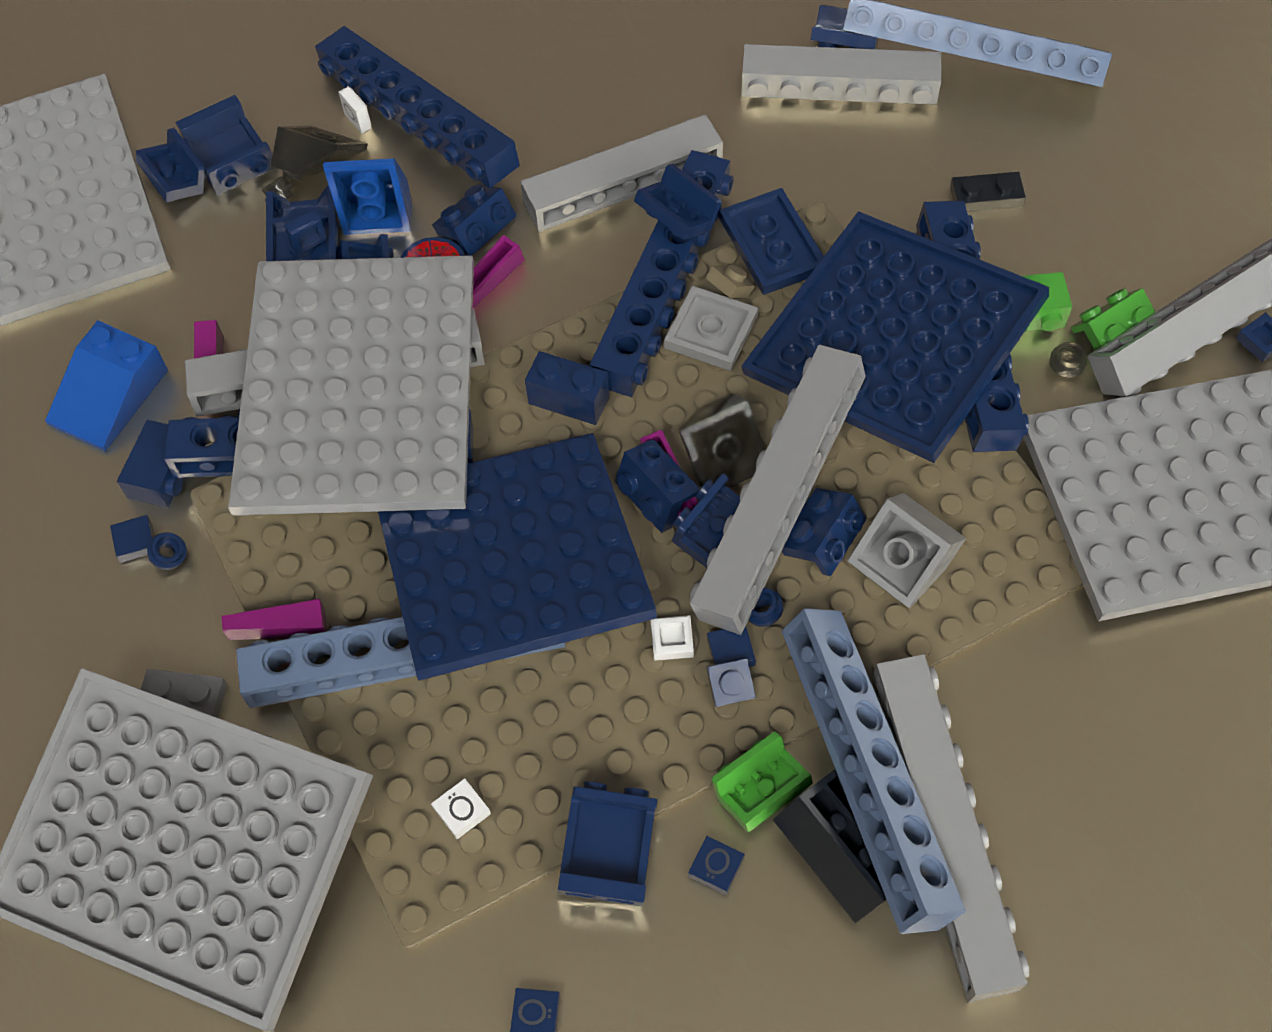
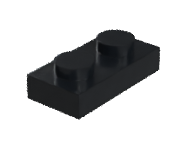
M1019 172L952 177L950 184L953 201H964L967 212L1024 207L1026 200Z

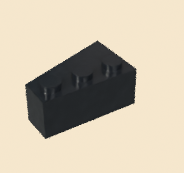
M835 769L798 796L773 821L856 924L887 899Z

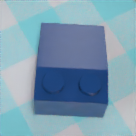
M395 158L323 163V169L343 235L411 232V193L407 177Z
M97 320L74 350L45 419L47 425L106 452L168 371L157 347Z

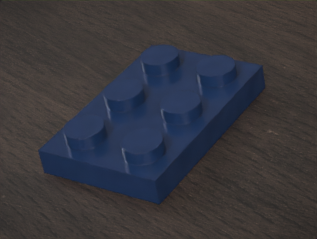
M783 188L719 210L720 222L763 295L806 280L824 257Z

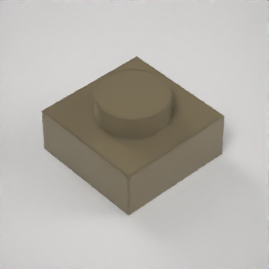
M728 264V266H712L706 276L708 281L730 299L747 298L756 286L746 278L747 274L743 269L733 264Z

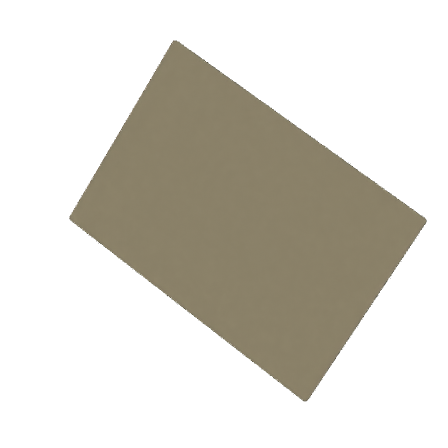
M815 202L798 210L797 213L821 253L825 256L844 229L824 203ZM732 241L700 255L695 272L693 274L688 273L686 277L687 285L682 300H676L673 306L674 316L668 329L663 328L659 352L656 357L651 356L647 363L649 370L642 386L637 385L632 397L609 391L610 397L597 425L528 404L525 378L539 351L589 366L624 291L483 355L485 365L471 367L469 409L471 410L474 429L473 462L593 433L653 598L657 618L690 616L694 657L654 661L651 620L565 642V647L496 660L418 681L417 676L287 701L312 753L373 775L350 836L402 945L406 948H412L561 868L574 786L582 787V782L590 781L606 784L607 791L623 794L624 788H638L649 791V798L658 799L657 808L654 813L655 817L713 786L712 777L718 773L721 767L735 761L750 750L756 741L765 739L774 731L782 737L785 747L818 729L817 720L782 634V630L803 609L842 612L875 691L872 676L878 663L925 654L928 667L935 666L1083 586L1041 482L1017 451L973 452L965 419L935 463L844 422L805 503L815 488L853 494L866 516V521L831 576L823 575L815 562L784 556L781 551L764 588L774 590L780 595L784 605L783 613L778 621L769 626L759 627L749 621L746 624L756 659L755 666L749 667L756 698L716 707L714 706L706 670L707 665L714 664L707 642V633L722 630V628L699 621L690 605L692 588L696 582H701L707 568L671 541L677 530L675 526L661 533L651 521L644 517L642 511L632 500L621 492L614 481L624 452L638 446L640 438L662 430L680 468L700 489L709 479L715 483L724 473L729 477L725 486L740 496L743 486L747 482H751L756 472L758 456L763 450L766 451L772 439L774 424L778 419H782L787 409L789 397L787 394L744 375L741 365L806 280L763 295ZM728 264H733L743 269L747 274L746 278L756 285L749 297L733 299L759 308L758 317L732 371L664 348V339L692 286L728 297L706 279L712 266H728ZM220 476L191 491V499L245 612L320 599L325 608L327 631L332 627L340 625L349 627L364 625L376 618H387L390 620L403 617L378 511L232 515L228 508L232 476ZM903 493L967 538L946 570L910 608L848 562L851 554L888 498ZM762 606L759 609V613L767 611L771 606ZM258 639V641H269V642H275V641L285 640V639ZM408 640L399 641L394 648H405L409 645ZM361 648L354 656H364L371 648ZM331 655L319 657L315 664L327 662ZM291 663L279 665L275 672L286 670ZM465 778L489 808L491 814L459 839H456L435 812L431 803Z

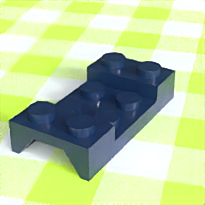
M327 185L318 199L290 202L273 191L266 192V261L338 259V229H340V222L329 185ZM316 210L321 217L328 240L296 255L290 245L284 224Z

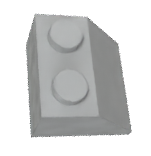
M903 493L888 498L851 554L848 562L910 608L946 570L967 538Z

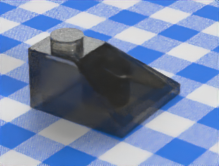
M311 125L278 126L271 167L283 170L282 175L285 177L302 180L303 175H313L324 171V162L345 161L366 151L368 143Z
M732 393L698 408L678 429L700 488L709 479L715 483L722 473L729 477L725 485L728 488L753 477L756 472L758 456L763 450L766 451L748 399Z

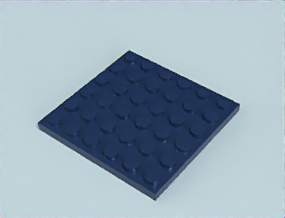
M858 211L741 365L744 375L789 395L793 388L798 387L803 377L805 362L809 357H813L818 345L860 355L866 377L844 422L935 463L1048 299L1049 287Z
M593 433L468 463L466 509L378 511L418 681L657 618L653 598Z

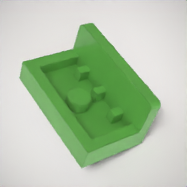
M1126 288L1120 289L1106 298L1108 304L1100 308L1099 305H1096L1082 312L1079 315L1081 321L1071 326L1073 333L1084 331L1094 350H1097L1155 313V310L1143 288L1128 292Z
M776 731L765 739L756 741L750 750L735 761L725 764L712 777L718 801L748 833L813 784L811 774L785 750L783 739Z

